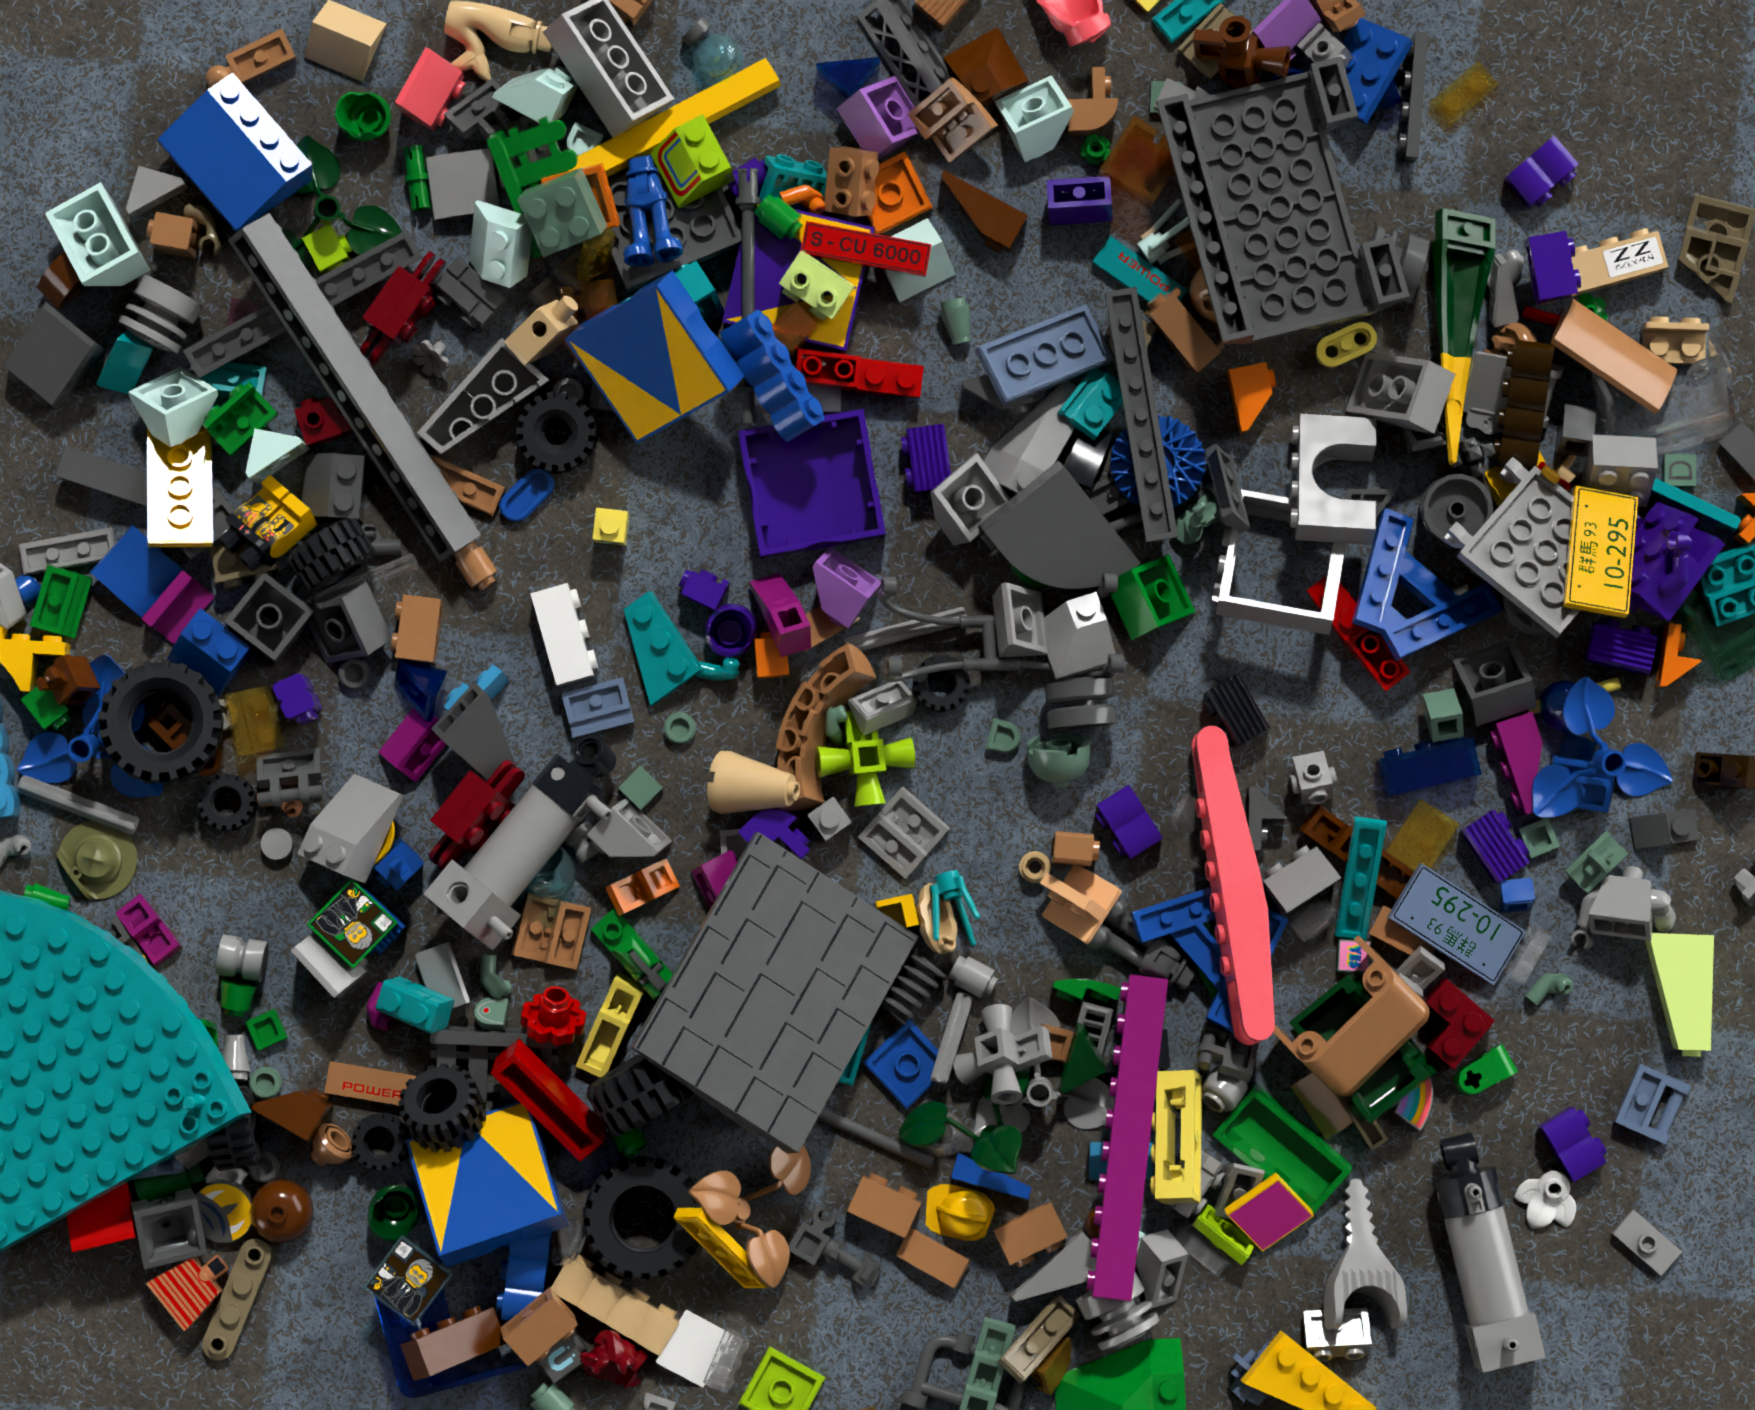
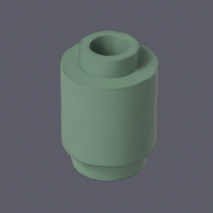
M543 1382L530 1395L534 1399L530 1405L535 1410H575L573 1408L574 1403L553 1382L549 1385Z

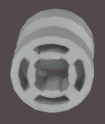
M589 820L576 827L565 839L567 846H571L575 850V857L580 864L599 853L592 846V839L587 836L588 832L593 828Z

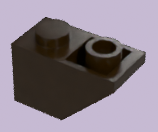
M1696 752L1692 784L1755 791V757Z

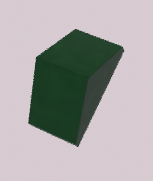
M1081 1023L1076 1025L1059 1081L1060 1091L1065 1093L1106 1072L1103 1057L1084 1024Z

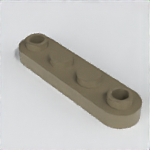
M252 1238L246 1241L241 1246L202 1342L204 1353L213 1360L226 1359L235 1350L272 1259V1248L264 1239ZM252 1249L260 1251L261 1256L259 1260L255 1261L250 1258V1251ZM219 1338L223 1341L224 1347L222 1350H217L213 1347L214 1339Z

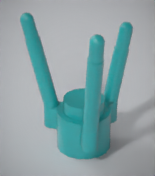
M958 870L936 875L934 877L936 884L930 885L932 893L933 940H939L940 896L943 897L944 902L955 900L970 945L975 946L976 941L961 897L963 896L974 919H980V915L965 886L963 876H960Z

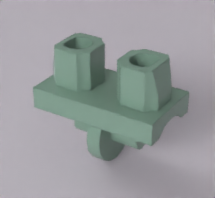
M1604 831L1564 871L1588 894L1629 853L1607 831Z

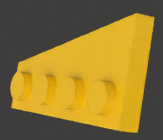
M1281 1330L1241 1379L1244 1384L1303 1410L1377 1409L1371 1402Z

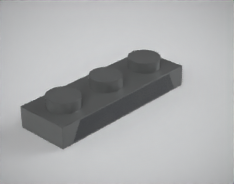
M1215 443L1205 449L1208 459L1206 468L1214 483L1212 492L1218 500L1220 507L1217 513L1224 525H1230L1241 534L1250 528L1234 461Z

